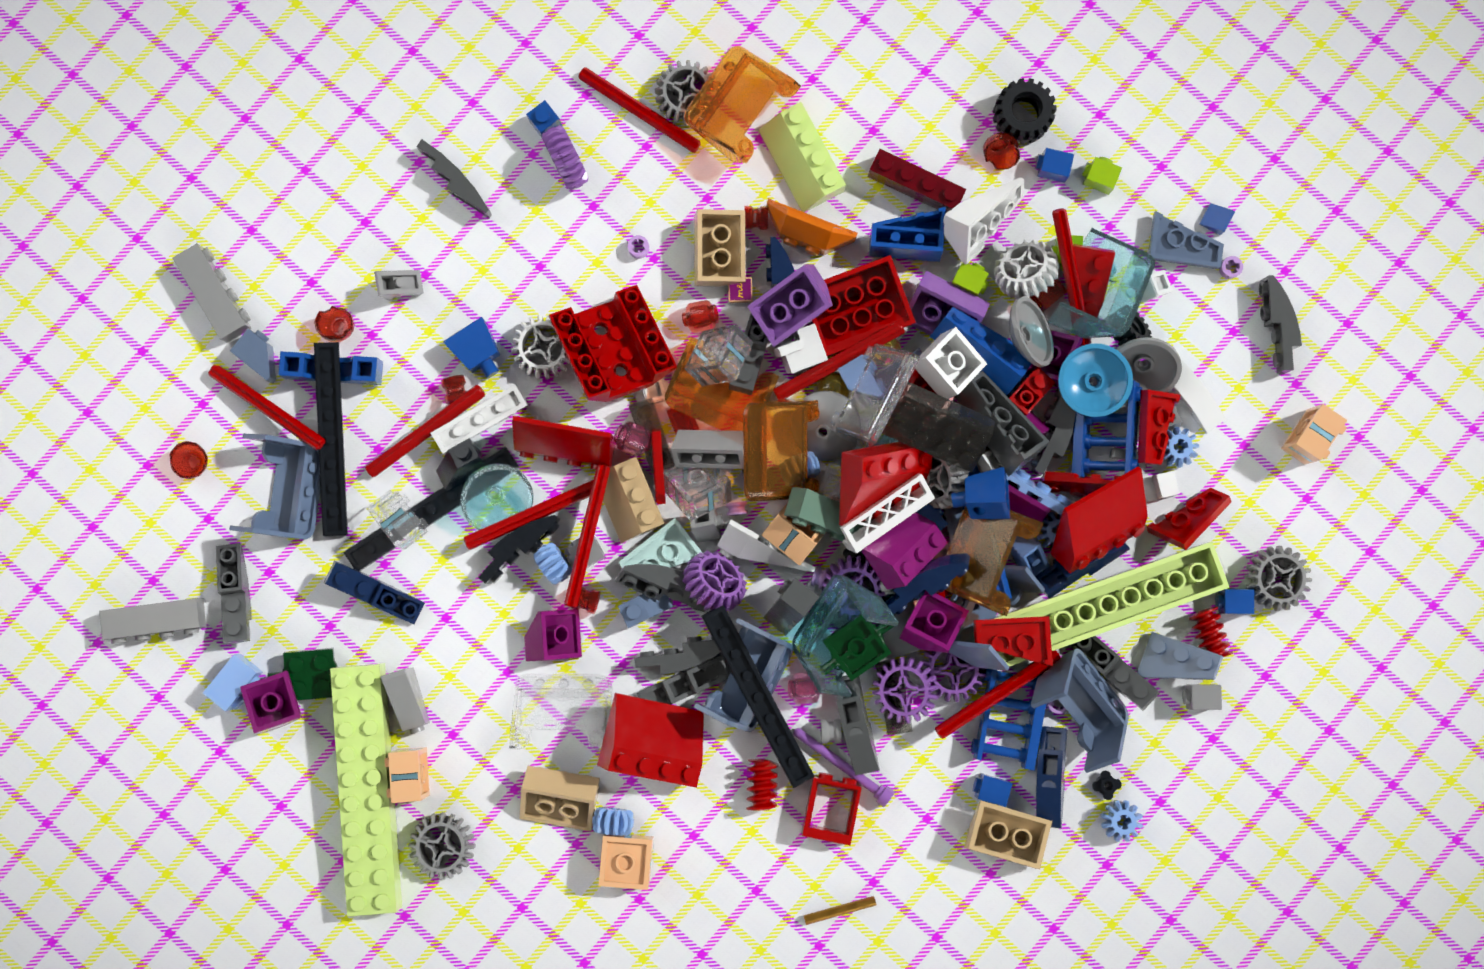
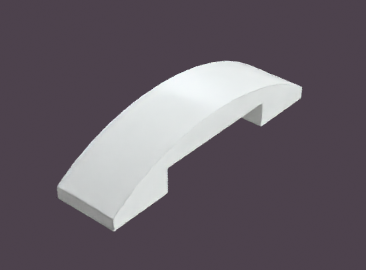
M1181 359V376L1173 390L1177 394H1181L1180 398L1193 413L1191 415L1193 419L1208 434L1226 418L1206 387Z

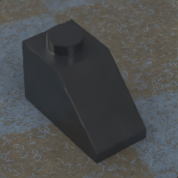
M468 438L447 451L436 472L447 492L488 469V466L480 449Z

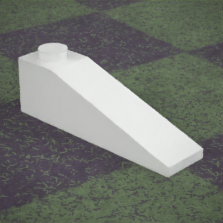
M1017 178L963 201L945 214L943 219L944 236L962 263L968 264L985 247L983 241L988 235L994 236L1001 218L1007 219L1022 200L1023 178Z
M730 520L717 545L721 548L719 553L731 560L733 556L741 559L814 572L816 569L805 561L799 566L768 540H764L760 535L733 520Z

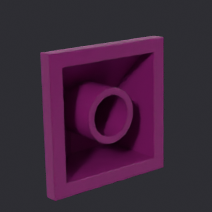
M925 591L917 602L899 639L920 650L948 653L969 610L936 593L931 596Z
M579 609L537 612L524 637L526 661L582 657Z
M288 671L240 686L254 734L266 733L302 718Z

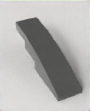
M421 139L416 147L420 153L434 161L431 167L433 171L450 182L446 187L449 193L490 219L492 216L490 210L464 174L441 152Z
M722 655L639 691L637 696L643 699L673 704L727 680L731 672Z

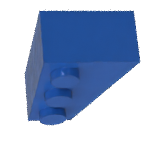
M946 207L938 208V210L928 213H916V215L906 218L898 217L872 223L868 256L884 258L891 255L894 259L940 262L944 245L943 219Z

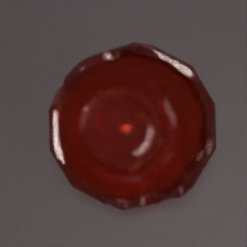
M999 132L987 138L982 147L985 161L991 162L996 170L1010 169L1020 159L1019 144L1013 136L1007 133Z
M331 306L326 311H319L314 321L316 331L323 339L329 342H342L351 336L355 327L353 316L346 309L336 308L335 306Z
M185 441L178 443L170 452L171 469L181 478L193 479L199 477L207 468V454L196 442Z

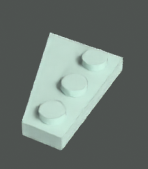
M674 518L618 563L622 568L634 564L661 565L673 568L689 562L695 555L703 552L677 519Z

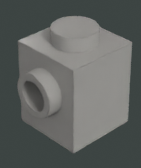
M708 504L689 508L690 526L697 542L721 538L720 529L724 528L722 515L718 514L716 509L708 512Z
M595 536L587 568L606 558ZM580 538L571 542L573 547L568 549L570 555L567 556V559L572 568Z
M1186 684V690H1183L1182 693L1186 709L1222 710L1221 685Z

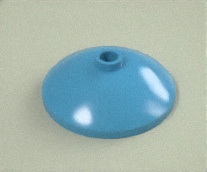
M1087 344L1075 349L1066 357L1059 371L1058 386L1063 400L1072 410L1088 417H1102L1117 411L1127 401L1133 386V374L1127 359L1115 348L1105 344ZM1091 377L1097 379L1098 383L1096 386L1090 385L1089 379Z

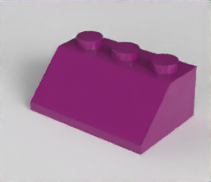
M915 512L861 551L888 590L905 587L948 542L936 523Z

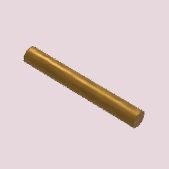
M871 896L803 916L806 925L873 907L877 904L875 897Z

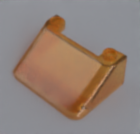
M733 46L726 52L685 110V122L731 162L747 163L754 152L752 141L745 136L749 127L774 92H777L782 97H792L797 93L801 85L792 77L741 46Z
M690 336L665 392L667 405L721 431H748L749 437H751L781 376L772 372L762 373L757 378L752 396L729 390L732 375L712 366L709 369L693 354L697 348L707 359V345L703 341ZM704 366L720 382L715 383L699 367Z
M780 399L753 402L746 405L743 413L744 494L748 501L789 500L792 487L807 488L819 493V481L815 478L807 477V422L818 420L820 414L818 400Z
M965 506L946 556L967 553L970 556L969 569L960 578L956 576L952 579L950 585L945 590L1007 616L1011 606L1010 598L1004 592L997 590L996 587L1016 537L1019 536L1024 539L1037 537L1042 529L1043 522L1010 510L1009 519H971Z

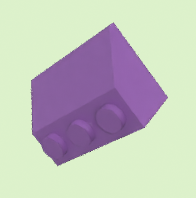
M804 264L747 307L772 346L775 347L829 309L833 304L827 284L814 264Z
M926 271L909 303L916 321L915 324L910 326L931 335L952 307L981 323L990 302Z

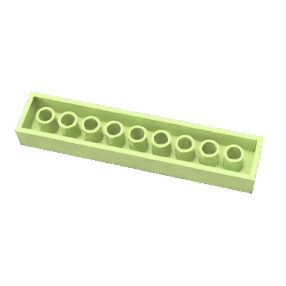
M1211 541L993 619L1049 616L1052 651L1227 589L1229 584ZM997 652L1008 666L1026 661L1022 658Z
M385 663L330 668L347 916L397 913L402 907L395 803H391V798L387 797L386 791L390 788L389 767H385V758L391 752L388 695L381 676L386 675Z

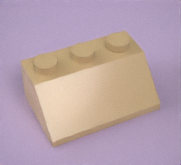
M697 209L694 215V286L718 287L745 283V210Z
M637 457L611 467L603 502L621 544L664 526L665 522Z
M527 766L521 787L519 819L591 831L600 778L545 769L543 767Z
M980 800L971 820L964 848L1040 870L1052 821Z

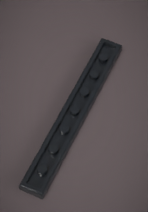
M339 342L314 343L318 434L325 439V444L319 450L323 536L348 535Z
M505 446L485 459L488 469L447 492L444 487L407 510L404 515L396 519L385 530L381 527L343 552L352 567L362 571L519 468L507 447ZM413 513L415 517L407 521L395 532L390 528L391 525L406 514Z
M724 605L701 616L791 786L796 788L815 777Z

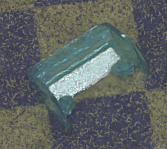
M1091 228L1083 241L1084 246L1115 251L1109 278L1111 285L1098 317L1060 302L1048 323L1085 339L1122 336L1126 334L1132 325L1154 270L1155 260L1149 253Z
M834 575L829 580L819 599L815 602L794 635L792 645L794 653L819 693L850 697L852 692L842 678L843 670L836 667L825 675L824 671L820 668V666L832 659L830 651L823 643V639L860 613L868 622L897 626L899 622L880 596L842 575Z

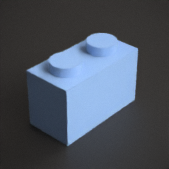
M234 654L203 694L224 711L236 710L244 702L240 686L261 680L259 676L263 672L243 655Z

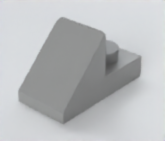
M420 270L374 272L378 296L388 301L398 296H420L424 293Z

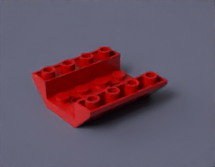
M638 285L615 292L614 299L611 302L574 314L571 307L549 314L554 330L587 399L590 401L609 402L648 388L677 368ZM597 326L604 327L607 333L599 335L594 331V328ZM622 367L626 370L627 374L618 376L615 374L614 369Z

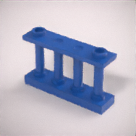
M1133 380L1132 390L1128 397V413H1111L1102 417H1088L1077 412L1075 413L1072 473L1078 474L1079 478L1088 476L1091 470L1125 471L1127 473L1139 466L1136 452L1139 401L1141 390H1143L1140 387V383ZM1093 423H1127L1126 437H1092L1090 425ZM1092 446L1126 447L1125 461H1091L1088 458L1089 449Z
M985 669L984 681H987L985 694L994 689L996 680L1004 682L1015 674ZM1040 674L1024 686L1031 687L1032 690H1035L1037 679L1042 674ZM1008 697L995 704L997 706L1027 711V714H1030L1029 724L1025 723V725L989 719L991 708L983 712L980 717L977 739L973 738L971 744V753H974L973 758L982 760L983 753L1014 758L1022 762V768L1035 771L1046 704L1033 708L1031 706V699L1028 702ZM987 728L1023 735V738H1026L1024 748L1021 747L1019 750L985 743Z

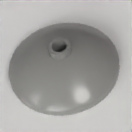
M1025 296L1016 299L1010 310V339L1018 352L1028 362L1037 367L1047 366L1051 363L1054 353L1053 339L1047 320L1041 309L1032 299Z
M1149 337L1137 338L1122 344L1116 349L1127 359L1132 370L1133 380L1140 383V387L1143 390L1169 392L1177 384L1181 376L1182 364L1180 356L1173 346L1163 340Z
M817 391L805 396L796 405L791 416L790 429L794 442L802 452H814L818 460L835 461L841 459L842 452L854 450L862 434V419L856 406L847 397L833 391ZM825 428L827 434H822L819 429Z

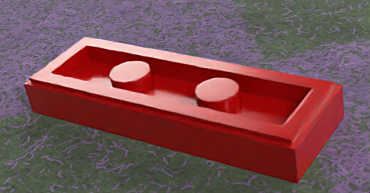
M653 429L651 431L655 498L657 504H666L661 429Z

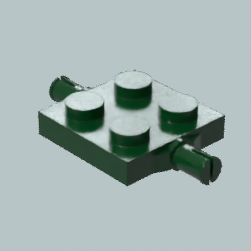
M863 612L823 639V643L830 651L832 659L820 666V668L827 675L838 667L853 681L892 653L884 642L883 634L894 628L893 624L887 619L876 627L867 619Z
M334 648L288 651L283 653L284 667L282 672L288 671L297 701L332 698L330 668L338 667L334 658ZM281 672L268 673L267 677Z

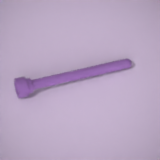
M796 728L793 734L796 738L872 792L878 804L883 807L887 805L895 793L894 790L888 786L877 785L864 774L856 776L853 766L802 729Z

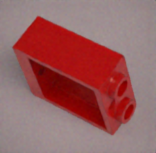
M819 772L818 776L812 778L801 832L802 836L851 846L862 790L861 785L857 784V780L843 777L842 781L834 780L833 775ZM818 784L853 791L845 832L810 825Z

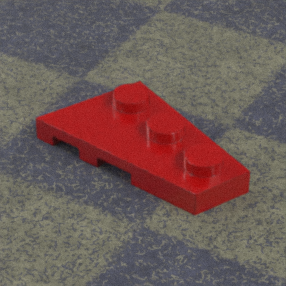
M1073 244L1087 320L1099 322L1115 251Z
M1149 389L1141 390L1138 463L1162 465L1169 440L1167 434L1169 423L1174 422L1175 414L1172 412L1174 404L1179 402L1181 394Z
M1045 471L1040 478V482L1052 488L1051 493L1063 491L1069 492L1070 495L1075 497L1088 495L1113 481L1102 479L1099 474H1091V476L1079 478V475L1076 473Z
M1209 488L1187 501L1186 506L1179 511L1167 513L1165 519L1157 524L1153 522L1146 526L1147 531L1160 539L1187 550L1229 506L1231 498L1225 493Z
M1049 616L973 620L975 643L990 644L997 652L1050 667L1053 666Z

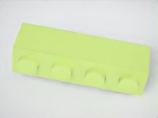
M802 102L780 112L758 130L802 212H806L845 191L846 184Z

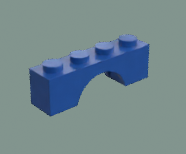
M280 351L279 376L290 380L315 381L314 355ZM362 356L340 358L341 383L381 385L383 361L379 358Z

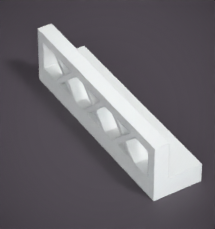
M515 384L431 432V435L441 452L446 454L450 448L468 438H474L529 405Z
M920 473L916 474L841 526L840 529L846 538L843 540L845 547L850 551L858 553L934 500L935 497L923 475ZM919 483L921 487L910 494L912 486ZM896 497L903 498L901 501H899L891 507L893 499H895ZM877 510L883 512L871 521L874 512ZM857 524L864 525L853 534L849 531Z

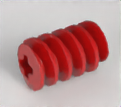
M1218 606L1198 611L1189 617V620L1198 622L1192 627V630H1200L1201 632L1195 636V639H1202L1204 641L1198 645V648L1206 649L1223 657L1233 654V651L1225 650L1230 646V642L1222 641L1227 636V633L1219 632L1224 627V624L1215 622L1221 618V614L1213 613Z
M748 759L749 762L754 763V766L747 768V771L754 773V776L748 777L747 781L754 783V786L747 788V791L752 792L753 796L747 797L746 800L752 802L753 805L746 807V810L767 811L777 807V803L770 799L777 797V793L771 791V789L777 787V783L771 781V779L777 778L778 773L771 770L777 768L778 763L766 759Z

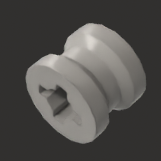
M821 719L822 744H827L829 741L842 742L840 719L830 722L826 719Z

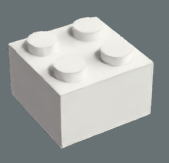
M957 327L942 333L912 363V366L942 401L958 395L987 365Z

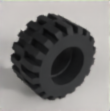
M1022 78L1017 83L1015 81L1009 83L1008 87L1005 86L993 108V113H995L993 122L997 123L995 128L998 132L1003 131L1002 137L1004 139L1008 136L1011 138L1010 142L1015 143L1016 140H1019L1020 144H1025L1027 141L1033 143L1047 132L1056 115L1054 113L1057 110V105H1053L1055 102L1054 95L1049 96L1051 90L1048 87L1046 89L1042 87L1044 83L1039 81L1038 84H1035L1034 79L1031 78L1025 82L1024 78ZM1019 101L1030 103L1036 110L1037 119L1031 122H1023L1017 119L1012 112V104Z

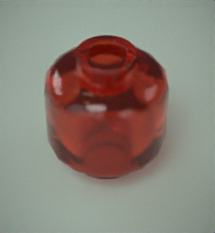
M708 300L689 303L686 311L682 313L683 324L685 327H689L693 333L711 331L715 328L716 323H719L718 309L715 304L712 305Z

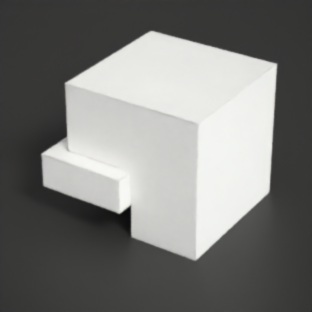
M815 323L804 326L793 333L794 341L772 348L775 358L781 357L787 374L795 373L828 360Z

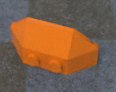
M768 198L766 209L779 238L783 239V243L790 247L796 248L798 245L806 248L805 251L807 253L818 256L819 254H829L854 243L858 233Z

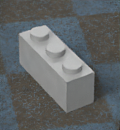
M678 430L671 447L675 467L746 469L752 452V446L748 431Z

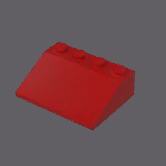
M891 255L825 279L824 281L827 284L833 306L810 321L811 324L815 323L827 356L853 346L896 321H899L903 328L916 323Z
M513 416L514 450L520 452V457L534 459V455L544 456L543 461L557 463L558 459L567 460V465L581 467V464L584 463L591 465L590 469L596 470L598 465H606L609 468L612 466L616 439L609 432Z
M909 439L842 452L839 525L843 526L916 474H922L926 481L932 467L933 444ZM919 483L912 486L910 494L921 487ZM896 497L895 499H893L891 507L899 501H901L903 498ZM877 510L872 514L871 520L875 519L883 512Z
M1139 466L1063 509L1051 555L1069 573L1077 569H1084L1092 560L1096 558L1101 559L1109 550L1121 547L1128 539L1136 538L1144 532L1148 514L1142 469Z
M615 693L597 766L611 772L697 788L703 763L704 713L691 708Z

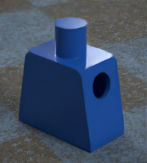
M480 317L443 341L472 373L481 369L488 379L499 372L493 360L500 356V352L483 317Z
M1004 467L966 477L965 491L951 494L953 507L966 506L971 519L1010 518L1009 483Z

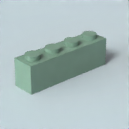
M792 487L784 515L792 518L793 524L803 527L807 525L812 526L811 531L819 534L827 532L830 534L829 538L843 542L846 538L840 529L841 525H839L840 502L807 488ZM857 524L849 531L853 534L864 525Z

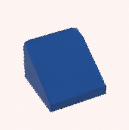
M1210 203L1199 225L1221 235L1227 229L1235 211Z

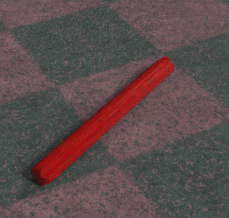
M584 67L579 73L581 81L692 153L699 149L701 142L587 67Z
M1060 208L1054 210L1052 216L1075 336L1083 339L1081 347L1091 344V337L1066 209Z
M896 321L834 355L827 361L774 388L775 396L779 401H782L834 373L838 368L863 354L865 356L905 333L902 324Z
M213 365L210 368L209 376L313 449L320 450L323 447L325 439L219 365Z
M479 385L469 389L366 465L367 473L371 477L379 475L432 436L431 432L449 423L485 397L484 390Z
M598 465L596 468L564 601L566 606L573 608L578 606L610 473V468L606 465Z
M594 480L465 536L464 542L469 550L510 533L531 521L546 517L590 497Z
M1056 650L1052 651L1054 664L1061 658ZM1036 662L1031 663L936 726L935 731L941 739L946 738L1047 671L1050 666Z

